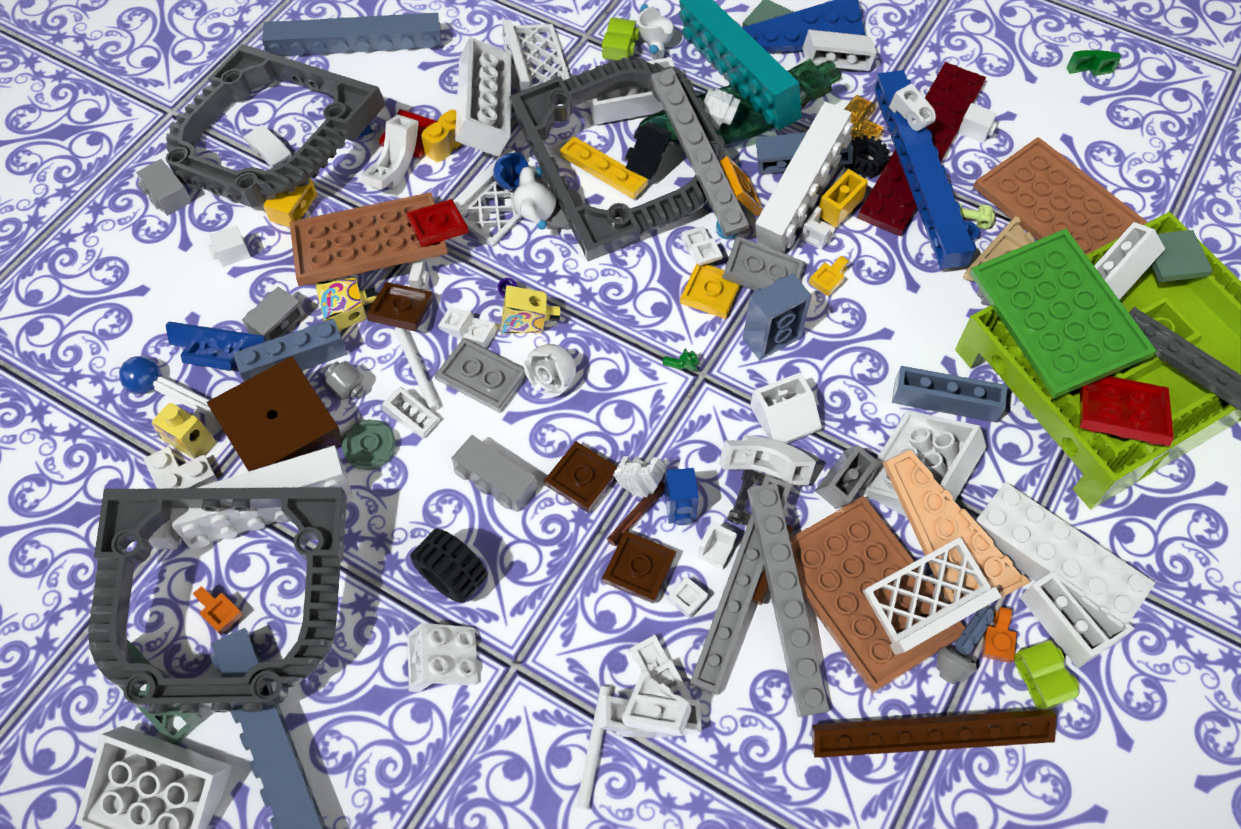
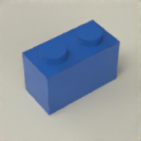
M694 467L666 470L664 497L668 524L687 525L696 521L699 495Z

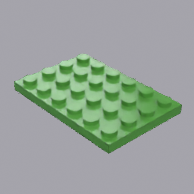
M1063 229L971 268L970 275L1053 399L1154 357L1157 351L1067 229Z

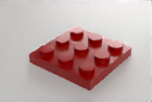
M1107 376L1080 388V428L1091 432L1117 435L1121 438L1146 441L1150 444L1170 446L1174 434L1169 387Z

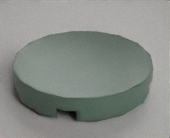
M371 419L354 424L353 428L349 432L347 430L344 434L341 444L344 457L349 464L359 470L368 471L381 468L387 464L394 456L396 450L395 436L390 427L379 420Z

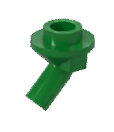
M687 348L679 356L680 359L669 356L663 358L662 363L664 366L681 370L686 369L687 371H698L696 365L700 364L694 350L689 352Z

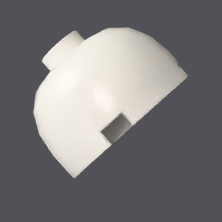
M544 344L527 354L528 358L524 361L523 365L525 374L533 386L538 384L545 389L541 391L542 394L549 397L559 396L574 382L576 374L575 362L571 354L563 347L556 344Z

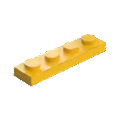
M575 136L560 149V156L633 200L648 185L647 178L626 169L625 165Z

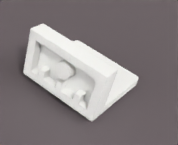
M421 623L407 634L409 692H421L432 683L474 686L478 683L476 637L473 627Z

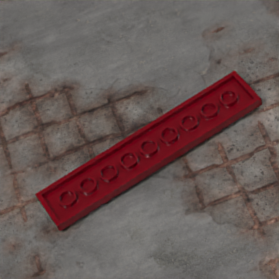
M948 62L944 63L925 96V99L932 106L936 114L935 121L926 127L927 130L931 131L934 147L938 149L940 163L943 161L956 137L970 104H974L987 78ZM894 150L860 209L857 219L901 237L917 206L897 152Z

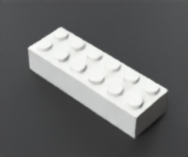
M469 36L459 57L455 141L499 157L511 134V105L509 98L511 96V53Z
M826 101L823 103L755 223L758 244L784 253L786 248H791L796 238L794 233L798 227H803L807 219V210L809 207L813 208L815 206L820 187L824 188L830 177L828 174L830 169L836 168L841 158L839 153L842 148L846 149L851 141L852 135L850 132L853 127L851 112Z
M335 446L197 487H342L347 495V500L353 498L346 469ZM281 507L250 508L249 511L220 508V511L216 512L204 511L202 508H171L170 516L172 527L190 549L203 548L217 540L232 539L237 534L249 530L257 531L264 528L265 525L289 520L282 512Z
M1004 482L976 519L978 525L994 541L993 544L1003 555H1007L1016 569L1035 582L1052 571L1056 572L1086 593L1084 597L1097 606L1103 605L1110 610L1109 614L1124 625L1130 623L1155 585L1154 581L1006 482Z

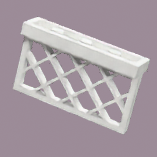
M502 20L501 40L504 50L511 53V74L517 93L539 85L532 84L531 80L534 77L543 83L554 79L556 76H561L563 80L570 78L552 24L513 25L511 20ZM548 32L549 36L545 38L538 33ZM517 33H524L528 35V37L524 39L521 36L517 35ZM534 38L541 42V44L537 46L530 41ZM548 46L554 49V51L550 53L543 48ZM527 47L533 50V52L529 54L522 49ZM537 54H540L544 56L546 59L544 61H541L535 56ZM550 61H553L559 66L557 68H554L548 65V63ZM531 62L538 67L534 70L527 66V64ZM544 69L551 74L547 77L541 74L540 71Z
M509 147L499 157L503 156L504 154L513 153L516 151ZM497 159L453 200L468 229L491 247L523 217L516 213L513 206V194L515 191L496 190L498 184L493 176V168ZM543 176L540 178L535 177L538 183L549 190L551 189L546 178ZM511 197L512 205L498 206L497 198ZM484 198H494L495 206H481V200ZM512 211L513 217L510 220H500L499 212ZM482 212H496V220L483 221ZM468 213H479L480 221H469L465 216ZM497 226L498 232L493 237L484 232V227Z
M961 537L862 590L892 642L889 645L895 655L910 650L1002 597L996 587H990ZM955 546L962 556L960 566L946 562L948 551ZM940 554H942V555H941V560L935 558V557L939 556ZM929 561L939 565L937 579L923 575L926 562ZM918 567L917 573L911 571V570H913V569H915V568ZM945 567L959 571L956 585L942 581ZM905 574L916 578L913 592L899 588L902 575ZM964 574L974 576L980 587L974 591L962 588ZM894 580L893 586L888 585V583ZM921 580L935 584L932 599L918 594ZM941 586L955 591L951 604L938 601ZM879 588L892 591L889 606L879 603L873 591ZM897 593L911 597L909 612L894 608ZM960 593L966 594L960 598ZM917 600L931 604L928 617L924 618L914 614ZM937 606L942 607V609L936 611ZM893 613L907 617L905 630L898 634L891 624ZM913 620L919 621L912 625Z

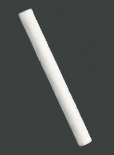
M396 327L394 329L429 410L436 411L440 406L407 332L403 328Z
M601 686L598 698L605 695L611 696L612 688ZM598 701L576 808L580 810H588L604 732L603 729H599Z

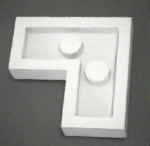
M169 446L143 458L157 488H197L217 480L204 454L179 466Z

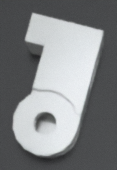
M912 83L897 91L889 106L894 113L899 112L907 119L908 124L915 131L925 128L936 119L934 109Z

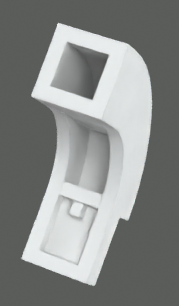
M396 115L386 122L385 142L381 155L373 166L361 174L360 183L377 190H382L385 187L394 189L399 184L410 165L415 150L418 121Z

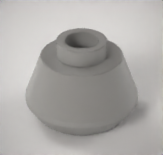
M944 646L938 650L936 668L940 671L939 676L943 680L951 684H955L956 681L964 682L976 672V662L970 656L958 652L956 648L951 646Z

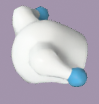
M642 4L640 6L641 13L637 18L640 34L643 40L650 46L649 51L652 59H662L664 57L665 44L670 41L674 34V25L670 20L663 17L655 7Z
M524 167L520 173L519 186L513 194V206L520 216L534 222L540 230H544L547 227L546 220L554 211L556 196L552 191L535 180V177L540 178L543 175L541 168Z

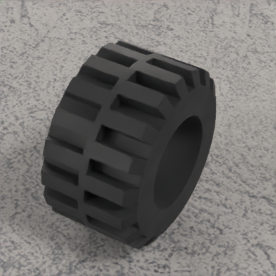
M438 528L433 529L410 554L411 560L418 572L440 593L459 603H465L488 576L481 560L467 545L451 533Z

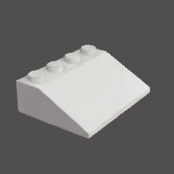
M907 410L876 459L878 464L863 483L859 492L907 518L882 462L904 451L911 450L934 475L933 478L944 490H948L955 501L986 449L981 426Z
M120 726L101 734L75 824L87 829H207L223 796L232 765L134 729Z

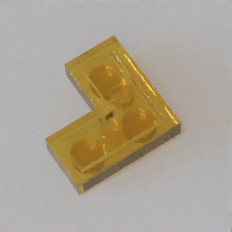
M855 95L844 108L851 112L853 127L850 133L852 139L855 140L857 136H860L862 139L863 135H867V139L875 136L874 140L877 141L883 134L884 128L867 119L874 111L876 104L858 95Z

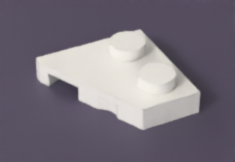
M642 670L622 721L626 727L682 736L692 709L689 702L681 696L673 694L670 688L663 683L659 684L651 678L650 673Z

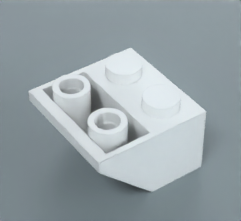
M801 372L753 390L750 407L769 439L787 444L822 429L814 394Z

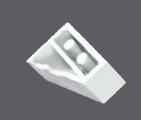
M1052 571L1033 583L1020 599L1077 669H1079L1121 641L1135 628L1128 623L1125 625L1109 614L1110 610L1103 605L1099 607L1084 597L1086 593Z

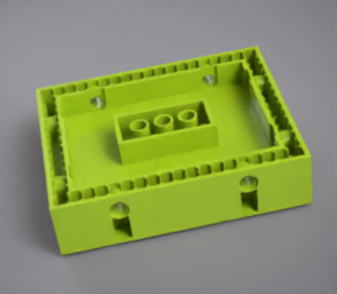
M1170 211L1144 224L1146 227L1155 229L1157 234L1188 230ZM1118 239L1086 256L1095 266ZM1199 239L1198 241L1213 270L1210 276L1159 282L1150 265L1120 299V302L1128 312L1136 307L1241 375V281ZM991 305L970 316L955 348V351L970 369L986 360L1084 475L1073 487V490L1090 510L1241 421V411L1154 355V357L1109 376L1169 387L1174 434L1170 446L1155 445L1146 441L1121 438L1117 435L1091 432L1080 428V388L1053 399Z

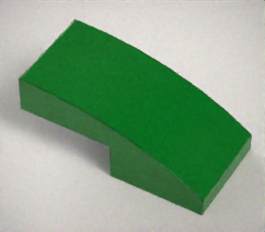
M1104 50L1074 51L1066 69L1069 74L1090 71L1093 77L1114 73L1122 56L1120 53Z

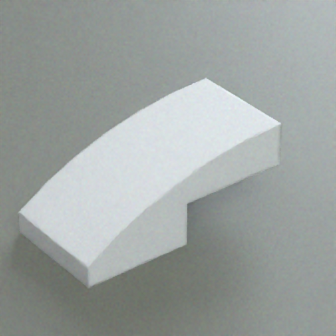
M263 125L243 136V139L258 156L261 155L271 168L284 163L292 156V153Z
M704 226L681 232V240L699 266L723 258L714 238H709Z
M449 307L438 325L442 331L460 340L465 338L484 348L488 347L498 330L496 323L474 318L471 311Z
M655 635L628 649L640 672L642 670L647 671L652 679L659 684L663 683L671 689L672 693L685 687L672 660L667 658Z

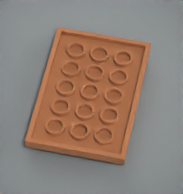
M1040 137L1035 138L977 179L973 188L1011 219L1015 216L1019 217L1021 220L1019 225L1027 232H1030L1035 239L1039 240L1067 229L1086 255L1121 237L1133 222L1141 225L1147 223L1144 218Z
M432 192L289 222L298 286L313 285L321 281L339 279L353 274H363L371 270L385 269L394 265L413 263L417 260L430 257L436 258L440 255L448 254L445 240L421 247L407 220V212L435 204Z
M864 496L789 538L803 597L872 694L936 655L940 648L952 645L962 635L965 627L959 621L901 654H894L889 645L892 642L862 590L910 565L914 560ZM918 567L915 568V569H913V570H911V571L917 573ZM905 574L902 575L899 588L913 592L916 578ZM894 580L888 583V585L893 586ZM921 580L918 594L932 599L934 586L929 582ZM883 588L873 591L879 603L889 606L892 591ZM897 593L894 608L909 612L911 597ZM939 594L938 601L946 603ZM917 600L914 614L924 618L928 617L931 604ZM937 606L936 611L942 609V607ZM893 613L891 624L898 634L905 630L907 617ZM913 620L912 625L919 621Z

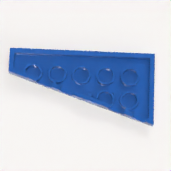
M831 0L742 27L767 52L803 51L802 48L808 30L865 36L858 0Z

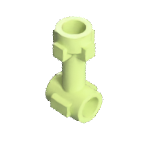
M960 204L962 218L977 220V226L981 229L991 227L995 217L991 206L982 205L977 211L962 208V204Z

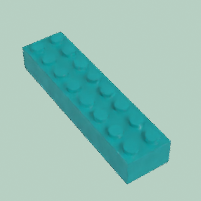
M679 0L681 9L679 16L683 22L684 28L682 33L687 41L690 40L694 44L695 49L698 52H702L708 63H712L719 74L724 75L732 87L735 86L740 91L741 96L752 103L755 111H759L768 124H772L779 131L802 118L799 82L714 0Z

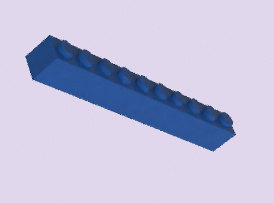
M904 70L877 73L873 91L940 269L967 266L976 252V245L969 236L967 222L963 221L961 216L960 204L955 201L953 187L951 183H948L944 165L940 163L938 149L934 147L931 131L927 130V127L919 131L913 130L908 124L907 119L899 112L894 113L889 108L895 93L911 84V81L907 79Z

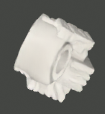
M717 88L715 91L708 90L703 102L704 112L707 117L710 116L716 130L719 131L722 123L731 124L740 100Z
M623 456L613 476L619 485L630 491L633 496L647 497L648 494H653L667 470L666 466L669 460L664 458L661 462L659 457H653L650 462L651 464H646L638 457H634V460L631 462L629 456Z

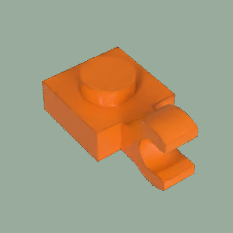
M202 586L192 593L205 607L199 614L220 635L243 616V613L223 593L214 598Z
M999 607V610L995 611L993 627L988 626L984 632L981 657L1007 663L1014 661L1017 632L1008 630L1012 614L1011 609Z

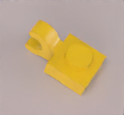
M841 255L832 266L825 262L809 278V284L828 297L843 282V274L847 270L846 265L849 263V260Z

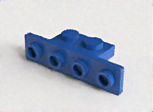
M168 321L165 325L169 344L186 347L180 354L182 363L231 371L236 365L234 352L266 342V337L262 335Z

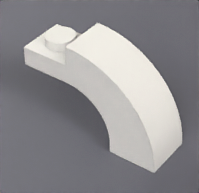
M744 435L743 440H725L719 460V465L723 470H758L792 485H809L816 464L812 457L791 445L751 435Z
M607 695L598 698L599 729L615 731L616 736L633 738L677 736L626 727L622 717L629 700ZM683 698L689 702L692 709L683 735L702 731L700 701Z

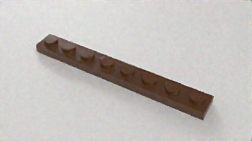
M1052 709L812 724V753L814 758L1054 743L1057 715Z

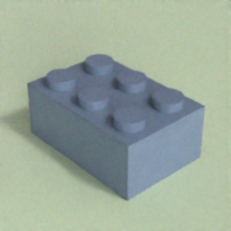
M794 273L785 278L780 277L773 284L764 289L759 288L750 295L742 339L759 361L800 340L802 337L812 295Z

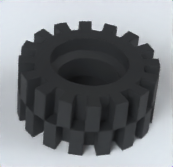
M863 135L862 139L860 136H857L855 140L852 139V164H845V168L854 171L858 175H862L863 178H866V175L869 176V179H872L874 175L878 177L885 168L889 156V150L886 149L887 145L885 143L881 145V139L875 141V136H871V139H867V135ZM866 154L873 157L874 159L866 160L861 158L859 155Z

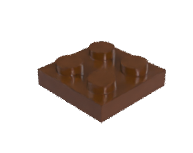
M385 282L367 312V319L371 322L416 331L433 301V292Z
M575 441L544 479V485L589 513L615 480L613 473H615L614 471L617 469V466Z
M625 530L602 577V583L654 604L677 551Z

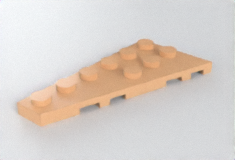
M911 450L904 451L882 462L925 556L961 537L990 587H996L1002 597L1030 583L1025 575H1021L1016 570L1013 562L1007 555H1003L993 544L994 541L968 512L958 506L948 490H944L933 478L934 475ZM956 546L948 551L946 562L960 566L962 556ZM940 554L939 556H937V557H935V558L941 560V555H942V554ZM928 561L937 579L939 565ZM945 567L942 581L956 585L959 571ZM964 574L962 588L974 591L980 587L974 576ZM941 586V591L947 604H951L955 591ZM960 593V598L966 594Z

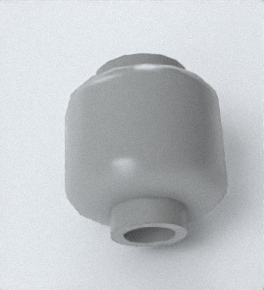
M347 361L333 363L324 374L326 388L341 400L348 399L349 397L354 399L364 389L361 385L364 379L363 374Z

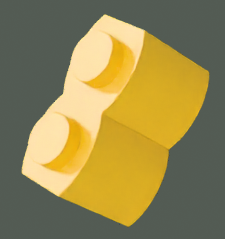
M454 109L445 112L437 123L428 126L421 135L425 155L436 163L445 160L453 149L463 145L455 141L457 111Z

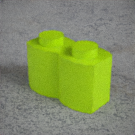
M610 18L607 32L602 42V58L621 60V58L627 57L630 59V56H634L635 41H639L640 37L637 20Z
M1051 640L1021 650L1014 655L1016 669L1025 682L1038 710L1051 709L1079 697L1078 682L1065 669L1064 655L1060 648L1055 647Z

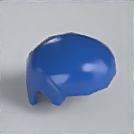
M518 152L504 154L495 162L493 168L495 181L505 190H516L519 186L520 173L524 167H529L528 162Z
M134 356L122 363L119 369V380L123 389H126L133 395L148 393L154 389L153 382L157 381L158 377L161 376V370L152 359L145 356Z

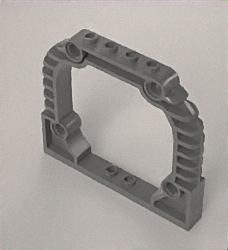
M241 44L208 78L212 86L204 87L202 90L203 95H197L193 99L194 104H188L185 107L186 112L184 114L179 113L176 116V123L172 122L170 124V133L166 134L168 153L165 159L181 183H189L197 189L207 190L217 197L228 198L233 203L256 207L265 202V200L276 199L277 193L291 194L295 192V187H304L309 184V179L311 177L316 178L320 173L319 169L325 168L328 165V159L336 156V150L342 149L345 146V140L354 142L385 107L386 103L378 86ZM277 78L334 95L333 103L326 106L323 110L326 120L293 156L284 163L269 170L248 167L235 171L201 158L194 148L202 133L234 101L245 100L250 96L253 89L271 84Z
M626 57L617 61H608L607 64L595 66L594 69L585 70L579 75H572L566 80L559 76L509 96L511 110L540 168L543 170V174L552 192L555 194L556 200L587 262L639 241L640 235L650 233L657 228L692 215V213L700 210L707 203L708 199L695 174L693 179L681 188L633 208H629L624 203H614L608 210L595 208L587 204L575 207L567 191L569 186L564 175H559L557 171L559 170L558 163L554 156L550 157L543 141L547 139L556 121L562 122L570 118L573 107L616 89L630 86L648 88L661 103L650 81L651 75L673 66L664 68L656 62L651 64L642 58H636L635 60ZM673 67L719 162L725 155L724 140L714 130L715 126L710 116L707 117L705 114L703 102L695 96L691 81L686 80L679 68ZM620 217V218H623L624 220H622V221H616V220H614V219Z
M342 487L104 489L94 558L98 560V566L95 574L96 580L88 625L89 650L97 668L109 681L123 689V694L127 701L139 707L147 708L148 713L165 714L168 708H180L179 712L199 713V708L211 707V712L217 713L230 712L231 707H243L244 712H261L264 706H276L282 703L288 695V688L298 685L322 664L333 644L337 625L340 565L343 563L347 505V495ZM281 507L285 516L299 530L294 538V547L300 556L307 561L303 622L298 640L282 661L258 663L250 668L244 677L170 678L167 673L153 665L135 663L128 650L126 632L134 570L136 564L143 563L150 556L151 544L148 540L154 532L170 520L171 508H202L204 511L216 512L220 511V508L249 511L250 508ZM318 540L316 548L309 551L305 550V546L309 541ZM137 541L136 547L132 551L127 552L129 544ZM275 681L276 690L270 696H265L263 693L265 685ZM149 683L150 689L148 694L140 698V688Z

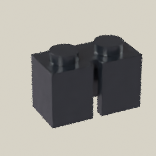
M650 121L644 123L643 126L639 125L634 134V139H636L634 148L630 147L625 156V160L628 161L625 168L651 180L657 172L663 158L662 153L666 151L673 132Z

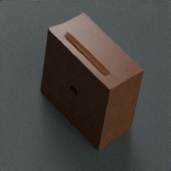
M292 356L206 402L248 472L331 446L336 448L342 446L339 427Z

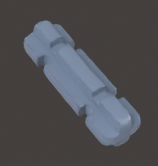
M983 607L975 613V616L972 617L963 630L962 635L955 642L958 652L966 655L971 653L975 647L974 644H977L988 628L987 625H990L995 618L993 609Z

